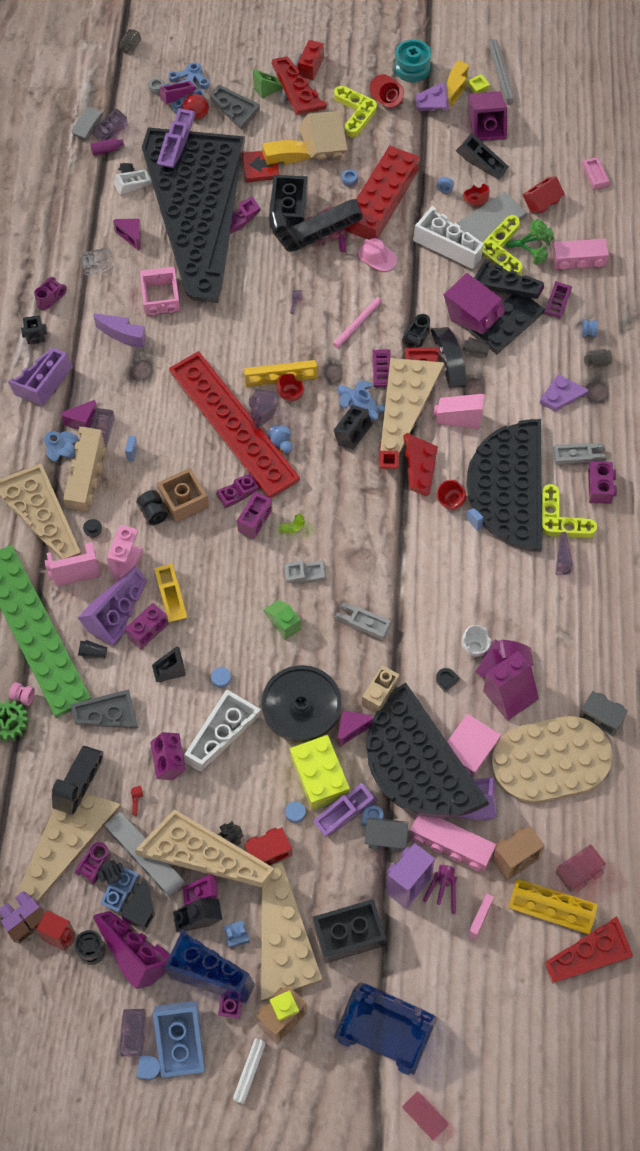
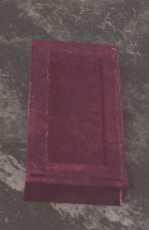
M419 1091L402 1106L403 1110L432 1141L449 1126V1123Z

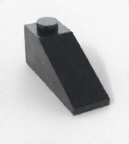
M473 133L466 137L456 149V152L467 162L498 180L509 168L502 159Z

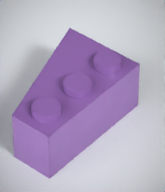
M51 348L35 360L36 364L32 367L22 370V374L16 379L12 378L8 381L14 395L41 406L46 403L73 367L68 354L55 348Z

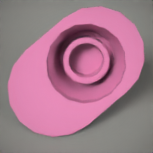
M365 239L364 245L358 251L360 260L376 270L390 271L397 264L395 253L387 248L380 239Z

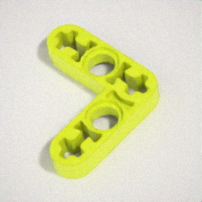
M345 86L335 88V101L356 110L345 124V134L348 137H357L375 115L377 103L375 100ZM358 99L359 102L354 103L351 100ZM364 116L365 119L358 120L357 117Z
M510 215L483 242L482 254L495 265L503 266V269L507 271L512 270L509 263L513 267L518 266V270L514 269V271L517 272V275H521L523 272L522 263L502 248L520 229L519 218L515 215ZM510 222H511V223H514V222H515V226H514V225L509 226V223H510ZM499 233L505 234V238L502 240H498L496 236ZM492 246L493 252L491 250L486 251V247L490 248ZM500 255H505L507 257V259L504 262H499L497 260V258Z
M548 484L543 488L542 532L545 535L591 538L595 535L597 524L594 520L559 517V489L557 486ZM548 491H551L552 494H553L552 500H550V501H548V500H549V493H548ZM553 507L555 512L550 514L546 512L545 508ZM548 524H552L553 528L549 529ZM571 524L574 526V530L567 531L564 525ZM589 526L591 530L587 531L585 527Z

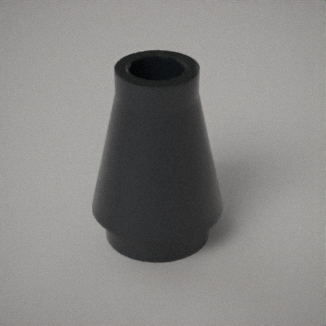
M89 640L80 641L78 656H82V659H106L108 647Z

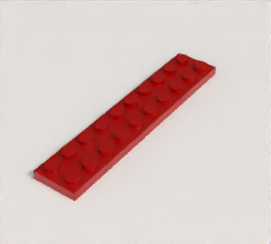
M199 351L169 368L173 378L267 497L273 498L300 481L299 475Z

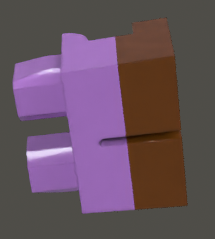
M22 891L15 897L20 905L15 911L9 903L0 908V914L3 918L1 922L13 942L18 944L34 933V930H36L45 914L38 900L32 898L25 891Z

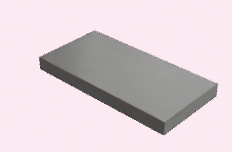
M504 191L457 222V224L461 226L460 229L463 232H469L483 243L506 217L515 215L520 221L527 216V211Z

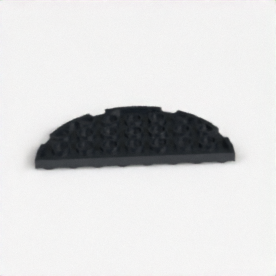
M541 419L518 421L517 424L508 427L505 425L482 441L470 460L466 488L471 508L476 509L483 516V526L490 533L512 546L537 552L542 550Z
M405 682L388 696V700L383 708L375 713L373 722L369 727L366 742L368 765L371 774L384 795L408 812L431 818L458 817L470 814L489 805L486 797Z

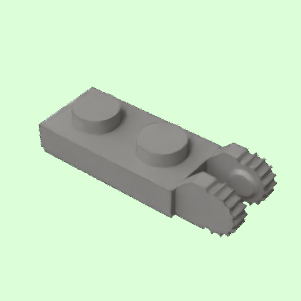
M583 443L555 445L553 447L555 465L590 463V461L605 462L607 460L605 454H592L605 451L604 444Z
M342 603L340 609L348 614H352V616L349 617L342 613H337L335 616L336 620L381 640H384L392 625L390 620L346 603Z

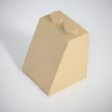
M340 111L309 113L298 125L311 158L323 160L327 157H333L336 159L341 158L347 151Z

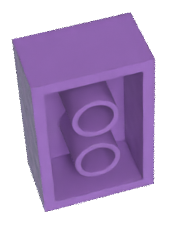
M416 843L411 848L407 847L400 856L402 859L398 863L394 862L387 871L386 894L405 909L408 908L428 884L433 875L435 858Z

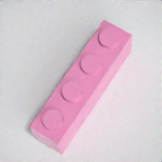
M418 815L410 830V837L415 843L420 845L426 844L434 852L439 854L443 852L449 855L453 861L458 863L462 861L478 872L480 870L486 871L496 848L495 843L441 818Z

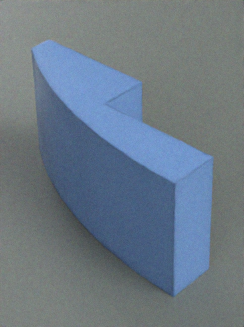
M123 867L125 871L120 873L122 879L108 885L100 904L117 912L121 911L123 904L127 901L140 874Z

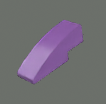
M94 313L95 326L103 333L119 342L135 347H144L146 340L145 326L132 325L129 322V318Z
M361 782L350 793L341 796L315 818L313 822L322 834L327 837L355 819L368 806L373 805L378 800L369 788Z

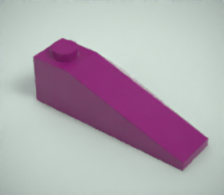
M111 911L94 914L93 919L123 976L135 989L151 986L175 965L176 961L159 944L154 946L146 941V935L133 932L130 929V924Z

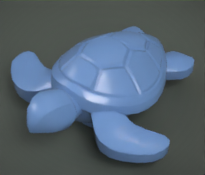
M358 381L354 390L344 385L338 386L339 402L344 409L352 405L368 409L370 418L374 421L377 420L379 413L385 412V406L377 405L376 401L367 391V389H371L373 386L371 382Z

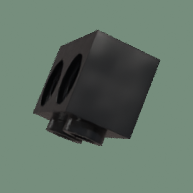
M355 405L350 407L333 430L339 446L352 450L355 449L372 426L368 409Z

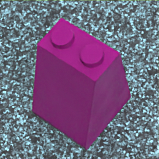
M501 91L468 94V113L472 133L481 141L507 139V105Z
M468 273L463 275L443 294L451 321L481 334L485 333L505 313L502 299Z
M519 651L486 672L483 692L507 721L539 700L531 665Z

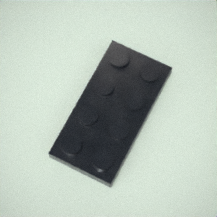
M511 295L503 302L505 313L485 333L481 334L471 330V335L497 355L543 315L545 309L531 298Z

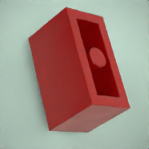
M308 40L298 61L299 74L303 78L314 81L324 59V43Z
M557 176L545 178L522 195L530 212H538L540 214L545 212L549 205L558 203L565 193Z
M282 827L279 829L272 828L265 835L252 837L244 844L246 852L268 865L293 856L292 847Z
M46 910L36 930L44 942L65 951L67 946L70 947L74 942L75 931L69 920Z

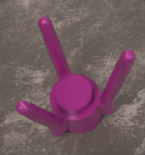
M448 865L439 866L438 872L434 873L433 880L423 901L427 902L438 881L440 889L437 905H440L445 886H450L451 884L452 914H455L457 877L454 876L455 869Z

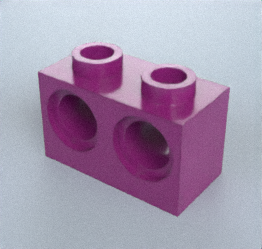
M590 461L588 468L589 503L612 504L613 497L617 496V485H614L613 481L616 480V469H613V462Z
M255 491L237 519L238 532L255 539L273 510L272 499Z
M152 603L125 628L127 638L142 650L169 625L167 614Z
M162 732L150 742L156 779L175 780L186 771L180 733Z

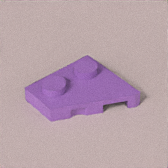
M445 82L415 95L416 108L419 111L449 110L448 89Z
M558 374L540 399L539 404L556 412L562 409L563 406L573 403L575 399L587 396L588 389Z

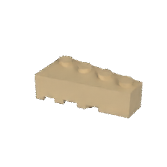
M79 427L78 433L81 439L80 442L76 441V460H72L71 463L72 476H68L63 500L66 509L88 512L89 506L93 505L94 489L97 490L99 480L97 478L102 473L103 458H106L108 449L105 447L101 430Z

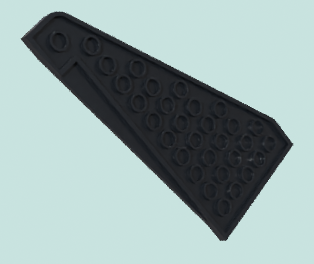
M148 127L142 151L185 293L194 301L218 303L223 285L245 136L190 131L174 168L157 165L165 135L169 133L170 129Z

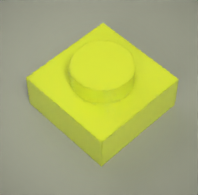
M482 74L467 81V85L473 93H483L490 89L489 82Z
M290 990L270 999L279 1022L299 1013Z

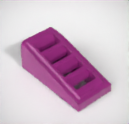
M191 81L161 86L160 98L167 105L196 91V86Z
M555 281L544 314L561 319L572 286ZM556 291L565 293L566 295L564 296L556 293ZM554 296L564 299V301L554 299ZM552 302L557 303V304H561L562 306L559 307V306L553 305ZM550 308L560 310V312L550 311Z
M373 350L374 387H387L388 379L377 380V378L389 376L391 350Z

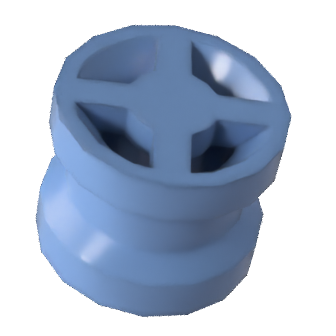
M583 319L582 337L591 335L596 338L598 320L588 321V319Z

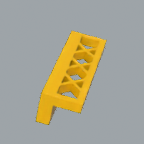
M315 360L244 368L246 387L277 384L281 375L290 373L294 374L298 381L317 379V363Z
M517 878L508 908L590 934L598 904Z

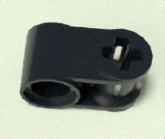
M418 314L410 327L405 331L402 342L410 343L415 348H421L430 332V317L426 314Z

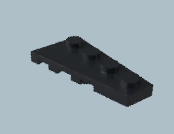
M484 260L475 276V279L489 290L499 293L538 299L544 289V282L526 275H517L516 271H507L498 264L494 266L488 260Z

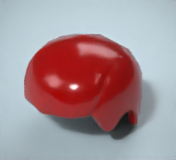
M193 94L183 101L182 109L194 111L196 114L194 120H199L208 114L209 103L203 96Z
M483 183L480 188L473 185L470 189L463 192L465 203L473 207L483 206L489 200V186Z
M292 373L281 375L277 381L278 395L289 402L297 401L304 393L302 380L298 381Z
M446 480L437 488V499L444 508L456 510L466 501V491L458 481Z

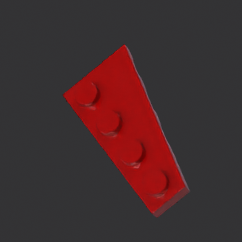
M288 56L272 59L271 64L296 115L326 109V102L324 100L321 101L318 97L319 94L316 90H312L308 85L307 79L299 74L300 71Z
M616 916L588 936L577 941L574 945L547 960L545 966L551 982L554 984L633 957L619 919Z

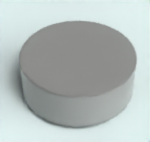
M160 78L150 80L148 84L149 91L152 94H160V87L165 82Z

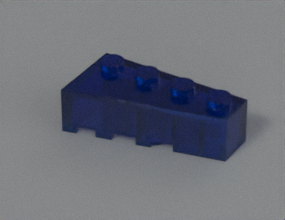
M183 930L164 966L171 979L245 1004L255 986L248 972L231 961L224 959L219 953L209 949L202 942L192 938Z

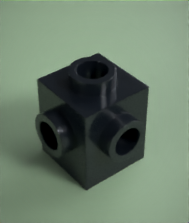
M41 316L24 317V327H21L22 337L26 338L28 345L45 342V335L48 332L46 324L42 323Z

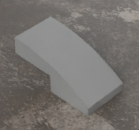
M87 107L77 120L71 133L88 140L93 127L97 128L104 113Z
M303 560L286 563V582L308 583L327 580L324 560L304 563Z

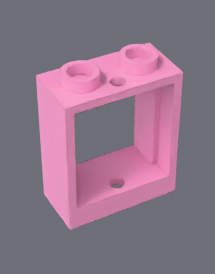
M175 267L140 271L145 315L180 311ZM173 285L174 299L148 302V286Z

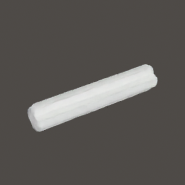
M254 1039L233 1096V1100L237 1103H245L266 1045L265 1041L261 1039Z

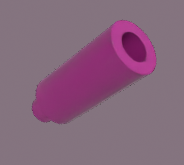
M112 138L91 143L92 154L94 156L119 150V147L124 146L123 139L117 140Z

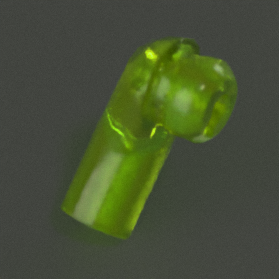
M302 514L295 515L294 521L291 524L280 523L279 532L297 533L305 525L304 516Z

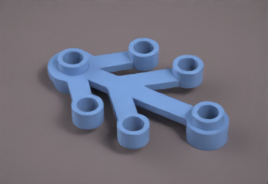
M190 63L187 65L186 70L178 73L171 71L168 74L169 81L172 83L187 76L185 80L180 82L191 81L194 84L193 80L196 78L201 89L209 88V80L202 76V66L198 63ZM196 86V91L192 93L204 97V92ZM186 96L172 103V110L175 114H177L178 108L182 109Z

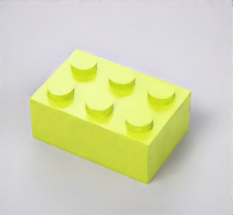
M328 735L290 748L291 760L311 810L334 803L341 796L350 793L349 785Z

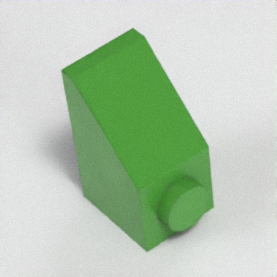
M278 600L263 609L285 640L301 630V619L291 606L285 602Z

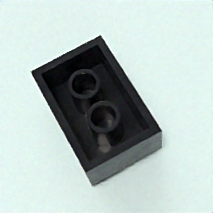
M274 175L270 214L278 211L282 212L292 226L305 221L308 176Z
M374 899L313 916V926L325 964L386 946V936Z

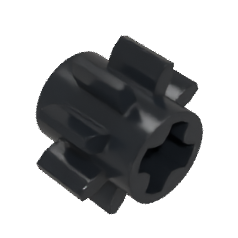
M231 821L219 827L221 832L217 835L236 846L241 844L239 839L244 836L241 826Z
M113 859L100 865L102 871L97 874L101 882L106 880L107 884L110 885L122 879L120 873H123L125 870L121 862L116 864Z

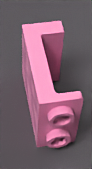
M119 525L107 556L112 579L119 580L131 568L138 565L143 549L133 545L138 534V530L135 528Z
M92 542L85 544L87 554L53 561L51 552L47 553L48 560H45V566L49 579L54 580L55 586L101 576Z
M466 714L447 742L472 779H474L478 769L499 742L501 734Z

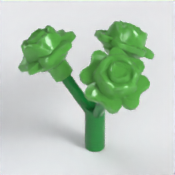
M536 219L531 221V231L521 240L508 241L506 245L507 248L521 246L533 255V264L538 265L547 260V247L542 246L539 249L528 247L525 243L543 240L549 246L550 242L554 239V233L551 228H547L543 221Z

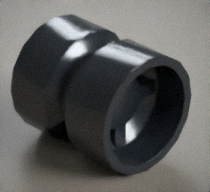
M150 490L137 498L136 503L148 525H158L169 517V511L158 491Z
M85 930L75 939L74 947L83 963L95 965L103 960L106 948L101 936L97 932Z

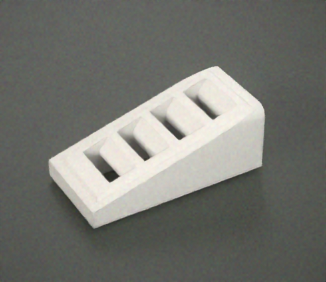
M146 169L115 174L114 185L119 195L152 184Z

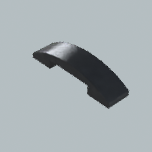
M449 327L431 328L434 342L439 344L446 366L445 376L449 388L466 387L467 378L464 360L455 335Z

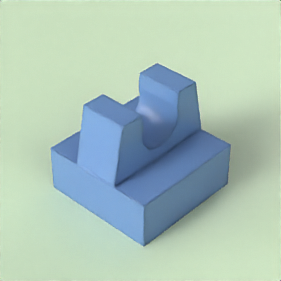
M243 920L223 927L229 948L250 942Z

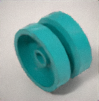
M415 39L405 40L400 43L395 52L396 75L406 82L414 83L424 80L430 73V47L425 42Z

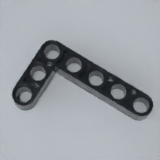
M351 199L295 226H292L285 215L279 211L270 214L268 219L273 234L285 250L294 252L359 222L363 218V214L358 201Z

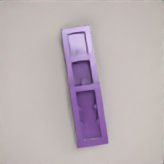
M178 108L175 121H172L169 133L165 135L157 165L174 168L190 133L196 115L194 111Z

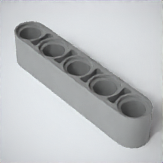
M121 812L104 825L110 835L168 898L185 885L183 879L168 863L136 855L135 850L145 840V837Z

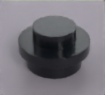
M120 163L118 170L121 173L135 171L133 163Z
M90 519L84 523L83 531L89 537H97L102 531V525L100 521Z

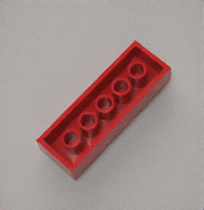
M389 145L356 198L363 218L359 222L346 227L345 231L368 240L372 238L378 239L417 175L420 157Z

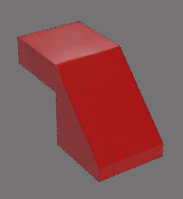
M380 451V469H398V451Z

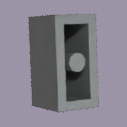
M592 691L582 707L579 717L591 721L602 731L614 737L623 723L628 710L620 703L608 700L604 694Z
M368 817L364 844H368V848L381 849V846L389 847L390 851L401 852L402 849H406L409 822Z

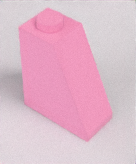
M485 394L440 398L439 405H435L434 416H437L436 423L480 430Z

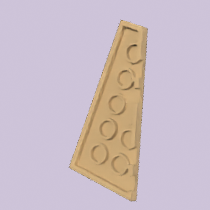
M390 358L380 451H398L399 458L406 444L403 435L406 433L410 434L411 430H413L415 422L420 416L445 363Z
M42 463L0 479V498L60 559L81 555Z
M85 793L74 815L53 809L16 896L25 891L32 898L40 902L52 888L55 881L67 871L68 866L92 842L95 835L109 821L111 816L121 808V804Z
M175 809L135 850L138 856L258 887H263L274 874V868Z
M282 862L271 865L274 868V874L262 887L261 1002L272 999L274 993L282 987L284 989L287 985L293 991L322 982V977Z

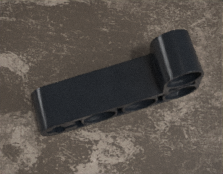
M82 746L64 781L57 779L53 785V809L74 815L102 763L103 751Z

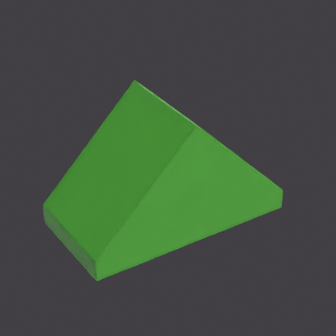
M256 69L253 70V86L261 98L267 97L283 88L275 76Z

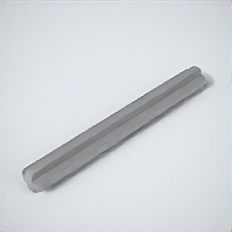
M496 39L490 40L489 48L505 102L507 104L513 103L514 95L498 41Z

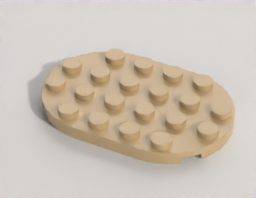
M563 716L513 728L500 738L492 756V771L497 784L506 794H510L517 798L518 801L525 803H543L589 792L604 781L612 764V749L607 736L591 721L576 716Z

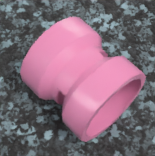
M14 682L9 692V701L13 702L15 700L16 702H21L22 705L30 706L35 695V688L31 686L24 687L21 683Z

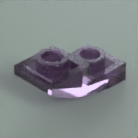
M145 1009L123 1010L120 1034L121 1057L142 1056L145 1041L143 1033L146 1019Z

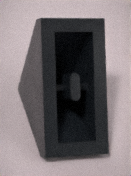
M177 646L152 664L156 682L186 676L180 648Z

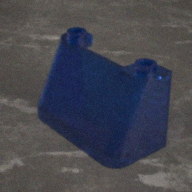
M360 982L355 986L350 995L334 1038L338 1039L340 1044L347 1047L356 1043L395 1060L401 1073L406 1075L411 1073L414 1075L435 1029L438 1017L378 988Z

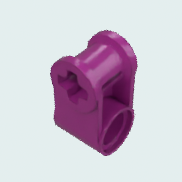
M49 277L34 291L36 306L41 310L50 308L65 295L67 286L58 283L56 278Z
M102 842L94 843L78 864L75 874L85 877L94 885L99 879L97 873L102 871L100 865L111 859V853L107 845ZM104 850L105 854L103 857H96L98 851Z

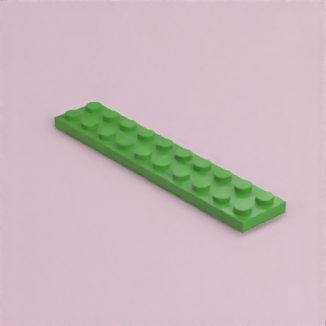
M12 544L1 549L0 609L55 718H58L72 711L71 704L89 700L91 697Z

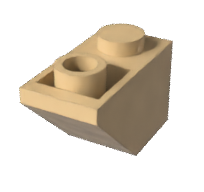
M382 665L362 696V706L374 713L377 710L380 711L388 700V696L393 692L399 674Z

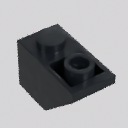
M143 879L140 884L137 883L132 891L133 896L129 902L126 901L123 904L120 912L125 922L145 932L155 916L148 883Z
M198 898L173 912L176 932L209 927L222 920L219 899Z

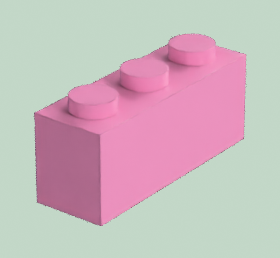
M606 238L553 243L552 257L555 270L602 267L607 265L609 254Z

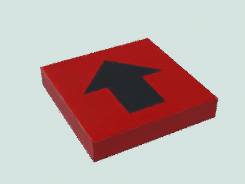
M262 151L242 153L246 183L273 180L274 175H279L278 163L267 165Z

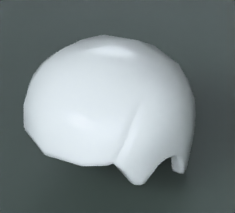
M471 625L465 630L462 636V647L467 654L479 657L488 652L492 641L488 636V630L480 625Z

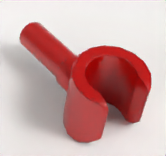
M141 786L131 789L133 816H137V798L144 797Z

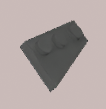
M218 85L210 94V100L241 130L260 110V104L221 85Z
M129 689L71 704L75 725L138 728Z

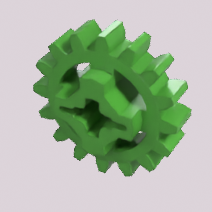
M6 699L5 704L0 702V728L2 729V732L0 731V741L4 738L5 743H8L9 738L16 741L15 736L22 737L21 731H27L28 729L25 725L29 723L28 713L24 710L23 705H18L15 700L12 704L9 703L8 699Z

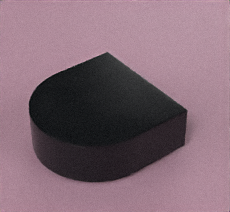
M449 668L440 669L436 675V683L444 692L460 681V677Z

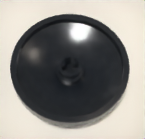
M306 665L292 666L275 674L265 686L261 700L262 713L267 725L278 736L293 742H309L326 735L335 726L341 713V694L335 681L324 671Z

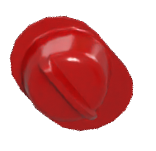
M380 74L371 81L369 90L374 99L388 108L396 107L399 104L402 105L404 88L400 83L386 74Z

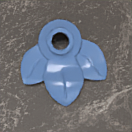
M56 431L48 432L44 437L48 458L53 462H56L60 456L74 458L75 448L73 444L79 440L78 437L68 431L61 433ZM51 437H54V438H56L57 440H56V441H51L50 438H51Z

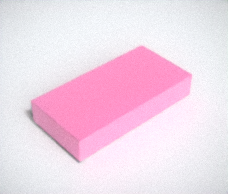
M599 157L582 161V166L593 190L610 185Z
M489 894L485 895L469 931V937L476 940L494 897Z

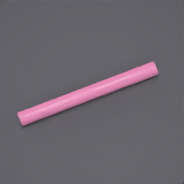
M377 297L333 343L335 348L338 349L381 304V299Z

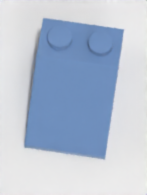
M198 1000L155 1006L153 1019L161 1078L205 1072Z

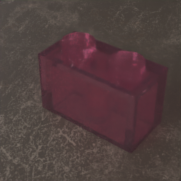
M592 844L560 864L555 873L571 893L574 890L580 891L588 885L587 881L590 879L596 880L604 874L606 863Z

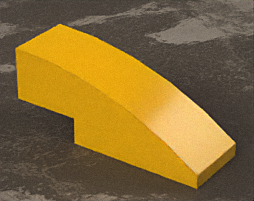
M457 60L447 81L449 109L466 89L469 64Z
M281 140L262 144V153L267 165L278 162L288 165L311 159L304 141Z
M173 563L154 568L168 622L186 619L187 614Z

